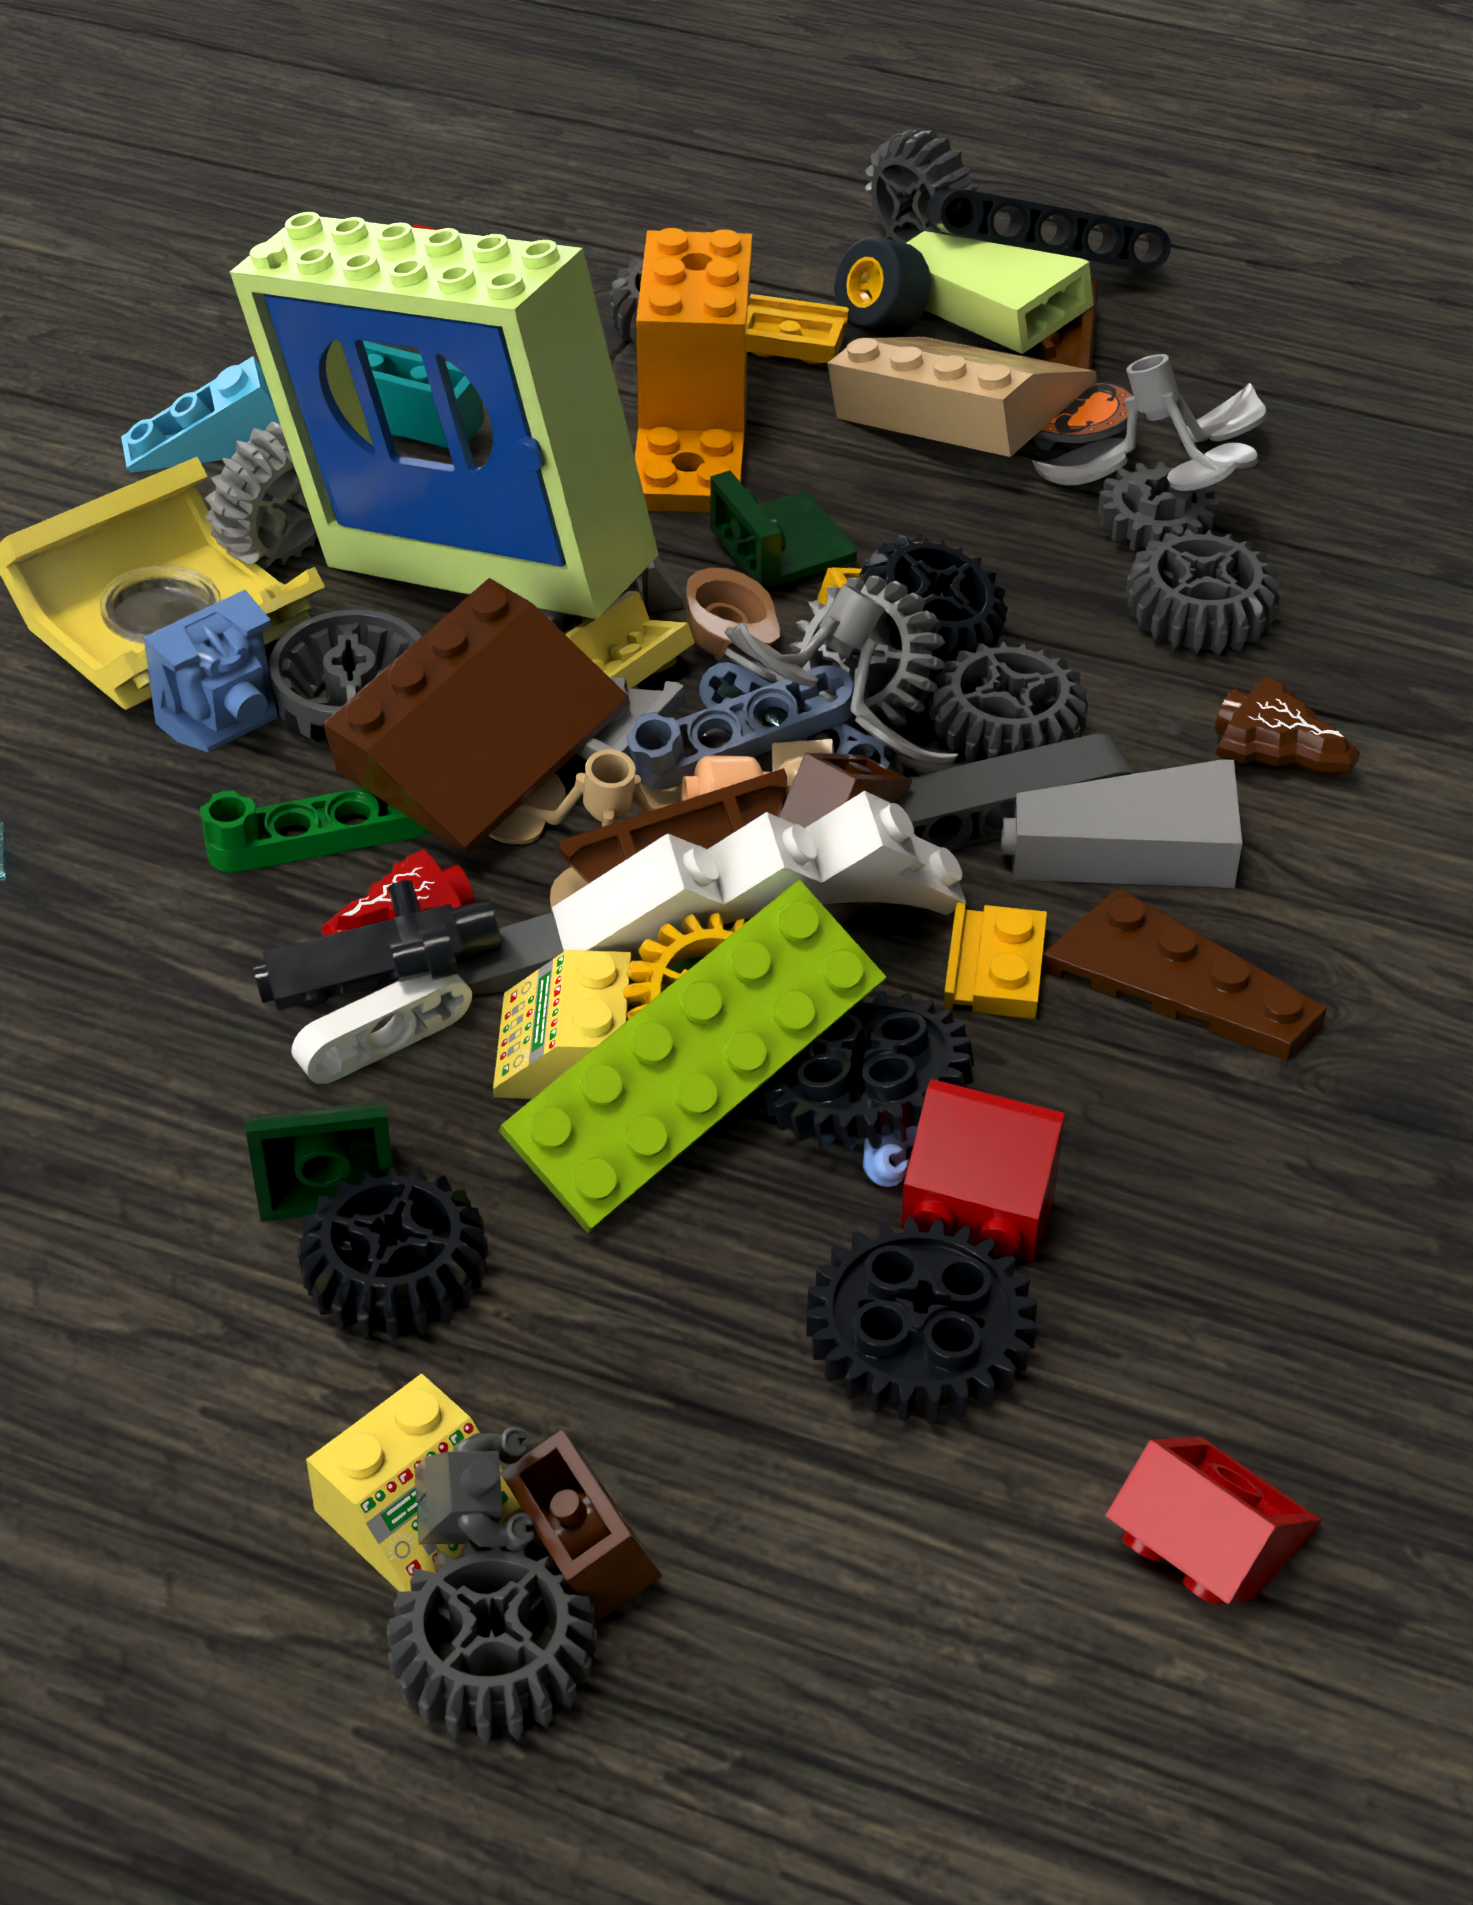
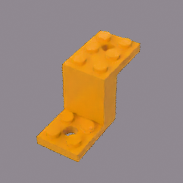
M666 228L661 231L647 230L636 317L638 434L635 461L648 511L710 513V476L730 470L741 483L746 426L747 310L752 259V234L736 233L731 230H718L713 233L684 232L677 228ZM682 470H695V471H692V472H684V471H682Z

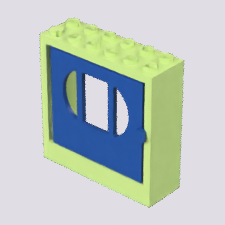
M303 212L289 218L285 223V227L267 242L253 247L250 251V256L230 271L328 567L465 594H471L488 578H491L530 601L537 608L598 619L658 557L657 545L583 248L556 245L551 240L529 242L507 239L502 234L479 236L458 233L457 230L452 228L429 230L412 228L407 223L387 225L365 222L364 219L359 217L336 219L320 217L315 212ZM363 341L411 347L419 350L453 465L403 457L397 453ZM445 358L456 366L470 381L488 412L492 426L493 446L488 461L482 467L477 466L474 462Z

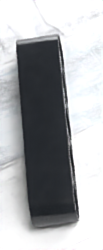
M944 188L935 192L927 205L929 224L936 231L947 235L1140 270H1155L1161 267L1168 260L1171 252V241L1168 234L1163 228L1147 223L954 188ZM958 198L963 206V216L958 224L952 226L946 217V210L948 204L953 199ZM1005 207L1010 215V224L1004 233L999 234L994 226V217L1001 208ZM1052 216L1057 225V232L1055 237L1046 243L1041 235V227L1043 222ZM1098 225L1102 230L1103 240L1099 248L1093 251L1088 244V235L1090 230ZM1144 234L1148 239L1149 247L1146 255L1138 259L1134 251V245L1137 238Z

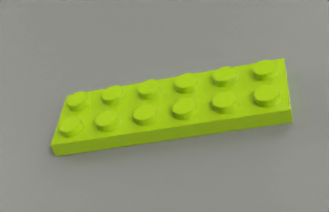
M798 879L500 1126L499 1133L588 1234L881 985L886 979V975L802 881Z

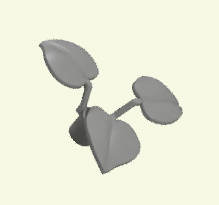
M1151 355L1133 362L1126 369L1134 396L1124 400L1128 410L1125 439L1106 438L1051 460H1032L1038 474L1050 482L1060 485H1081L1093 482L1127 464L1126 454L1133 451L1136 447L1138 411L1145 413L1147 420L1150 421L1171 416L1180 441L1183 442L1191 460L1173 468L1168 473V483L1170 487L1179 491L1197 490L1219 483L1231 476L1232 473H1239L1258 464L1259 459L1256 450L1247 444L1226 443L1203 454L1196 448L1195 443L1207 439L1223 441L1239 436L1262 424L1267 418V411L1265 405L1258 398L1253 385L1248 383L1227 401L1196 420L1178 390L1168 355Z
M843 584L819 625L821 628L798 654L782 655L763 641L752 636L744 622L735 628L728 627L725 634L733 643L728 645L724 653L741 667L767 679L771 683L788 679L803 686L814 687L819 679L802 668L823 644L848 658L855 648L860 650V659L850 706L851 712L857 716L855 722L889 749L913 760L927 763H952L959 755L930 752L917 747L884 725L865 705L864 693L871 656L878 645V642L870 638L869 635L884 612L885 607L855 588Z

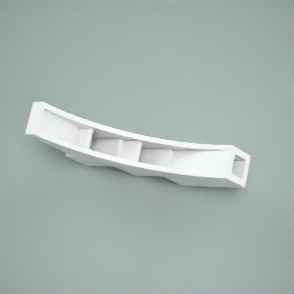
M863 791L806 828L766 812L709 849L671 834H666L552 907L564 951L631 952V961H636L642 958L639 949L646 939L659 943L658 932L663 925L669 923L681 932L683 919L691 914L698 919L703 929H705L710 915L718 912L723 920V925L736 922L738 919L751 918L798 879L802 881L821 904L883 902L916 906L948 915L955 911L956 902L966 903L959 883L962 879V870L955 856L948 849L938 847L917 837L914 834V828L909 816L901 806Z

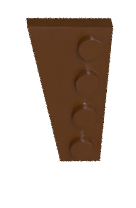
M1119 887L1048 948L1042 956L1041 971L1062 979L1067 971L1092 980L1091 990L1116 998L1118 993L1122 991L1152 1002V1012L1174 1020H1176L1177 1016L1197 1018L1208 1022V1031L1212 1034L1284 1060H1288L1323 1026L1327 1007Z

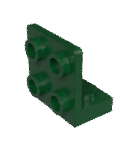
M730 470L710 476V530L750 578L759 582L765 590L857 560V548L810 493L801 492L759 505L754 492L751 489H746Z

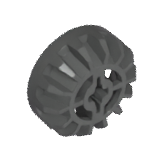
M351 609L333 611L314 616L297 624L280 638L270 657L269 667L274 702L278 704L280 717L285 723L299 729L300 734L315 742H319L326 735L323 723L422 636L407 622L395 616L372 610ZM326 687L327 697L316 698L319 692Z

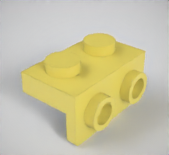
M627 591L617 598L598 619L588 618L565 634L607 676L626 678L627 688L638 689L637 684L651 674L662 672L672 667L677 662L676 656L695 644L687 622L650 620L642 597L637 591Z

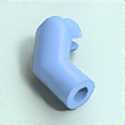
M911 1126L906 1128L907 1141L900 1142L892 1134L884 1135L881 1146L878 1149H874L870 1145L868 1138L865 1139L863 1168L872 1182L879 1186L891 1187L903 1180L909 1165V1159L906 1160V1149L913 1146L917 1127Z

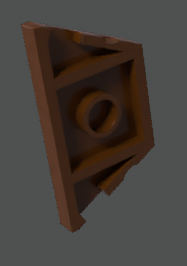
M783 768L558 841L557 850L563 860L585 881L591 883L666 834H671L709 849L766 812L779 817L782 811L787 774Z

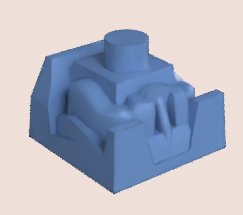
M246 590L238 592L144 637L155 724L177 742L207 753L278 718L262 632L271 627V620Z

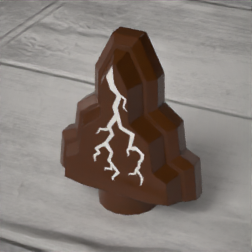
M1268 676L1260 681L1250 694L1238 689H1232L1224 699L1217 715L1215 732L1223 737L1217 747L1216 755L1223 760H1234V764L1239 767L1253 763L1274 770L1293 765L1316 775L1338 776L1340 773H1350L1359 761L1360 752L1338 730L1329 724L1317 720L1315 712L1307 708L1304 702L1296 699L1295 693L1285 689L1283 683Z

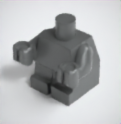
M511 1427L502 1434L476 1433L458 1442L453 1452L427 1456L414 1470L416 1503H418L417 1525L419 1545L465 1544L467 1539H469L472 1544H477L481 1547L505 1546L510 1550L517 1551L522 1550L534 1539V1531L527 1532L533 1525V1518L528 1514L518 1513L513 1515L506 1523L500 1522L503 1508L499 1460L505 1464H514L528 1452L527 1445H520L527 1438L526 1431L519 1427Z

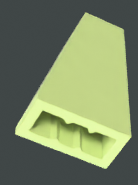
M923 231L907 242V244L912 245L922 253L929 266L931 288L929 300L924 310L1018 353H1025L1094 306L1089 261L928 231Z

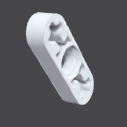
M458 974L434 981L431 975L400 983L397 981L305 1026L298 1033L292 1044V1056L313 1082L317 1084L334 1082L454 1024L468 1010L472 1000V991ZM394 1014L392 1019L383 1028L371 1033L373 1028L382 1019Z

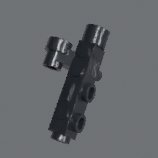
M403 880L393 883L388 887L396 918L262 952L265 963L253 966L262 1003H267L275 1000L277 1009L280 1011L299 1005H320L330 997L359 992L388 982L395 983L399 981L400 983L431 975L434 981L457 975V964L465 963L466 957L502 948L490 899L452 908L451 904L421 911L413 882L411 880Z

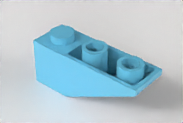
M252 356L239 365L226 368L215 380L195 392H189L180 396L172 406L151 419L137 422L128 433L121 436L127 469L134 473L169 468L197 456L201 463L231 458L236 452V440L245 443L249 442L253 428L264 431L272 421L280 424L261 365L255 357Z

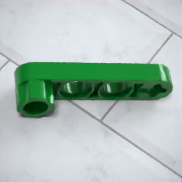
M364 788L256 808L251 797L240 796L235 791H222L213 794L211 800L200 807L207 860L218 871L227 873L243 872L417 838L431 833V831ZM386 811L387 815L380 816V812ZM351 814H361L368 817L366 821L357 825H345L339 822L342 817ZM289 826H303L308 829V831L299 836L286 837L279 834V831ZM266 834V839L260 840L259 835Z

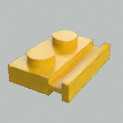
M751 294L747 310V352H751L759 357L780 356L801 359L809 364L828 363L838 355L845 329H848L849 308Z
M956 902L943 1009L953 1010V1004L972 1006V1013L1036 1019L1047 911L984 905L983 912L965 910L966 903Z

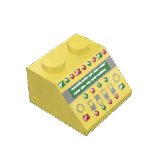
M565 950L504 993L493 1085L494 1098L533 1099L626 1022V1014L632 1010V1005H629L628 999L623 997V989L625 986L632 984V980L626 975V971L631 963V952Z
M420 1374L306 1459L314 1510L399 1592L411 1591L410 1579L413 1577L414 1568L435 1573L434 1560L438 1550L455 1560L463 1556L462 1549L465 1545H419L417 1525L418 1503H416L414 1470L425 1457L444 1452H453L458 1442L480 1432L467 1413L428 1378ZM500 1474L503 1508L500 1522L506 1523L513 1515L524 1513ZM473 1544L477 1548V1550L481 1548V1546Z

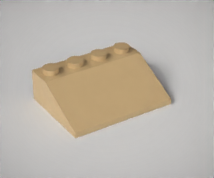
M928 337L858 338L850 342L847 348L827 363L837 419L1007 457L1015 454L1097 381L1096 371Z

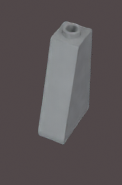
M1222 759L1016 793L1014 818H1003L1001 854L1012 855L1013 880L1235 888L1242 849V835L1234 760Z

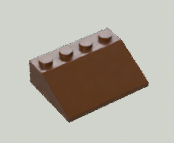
M488 578L323 723L336 770L468 855L579 752L592 737L594 738L630 704L629 696L533 603Z

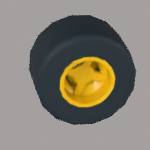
M866 237L855 242L848 249L836 270L834 283L836 305L849 308L848 323L855 328L890 334H898L908 330L921 317L929 300L931 288L929 266L922 253L910 244L884 238Z

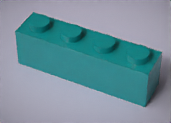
M363 341L391 434L448 449L422 356ZM445 361L469 442L484 423L483 401L466 376L451 362Z

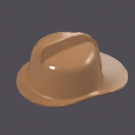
M727 568L699 570L688 579L686 587V600L688 603L686 622L689 624L695 643L705 651L714 654L716 660L724 662L728 659L724 652L728 645L733 642L727 637L725 631L728 627L735 628L742 622L745 623L748 632L767 645H772L779 640L780 626L775 614L773 601L770 594L759 582L743 573Z

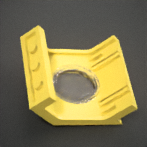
M198 456L6 536L0 542V576L29 630L124 710L152 698L144 644L145 636L246 590L271 620V627L262 631L264 645L281 638L297 624L311 618L308 613L311 606L307 599L325 588L315 567L304 571L287 584H282L256 563L248 564L240 559L236 560L226 553L227 550L220 546L216 539L210 535L212 526L205 519L209 511L196 488L200 482L208 477Z

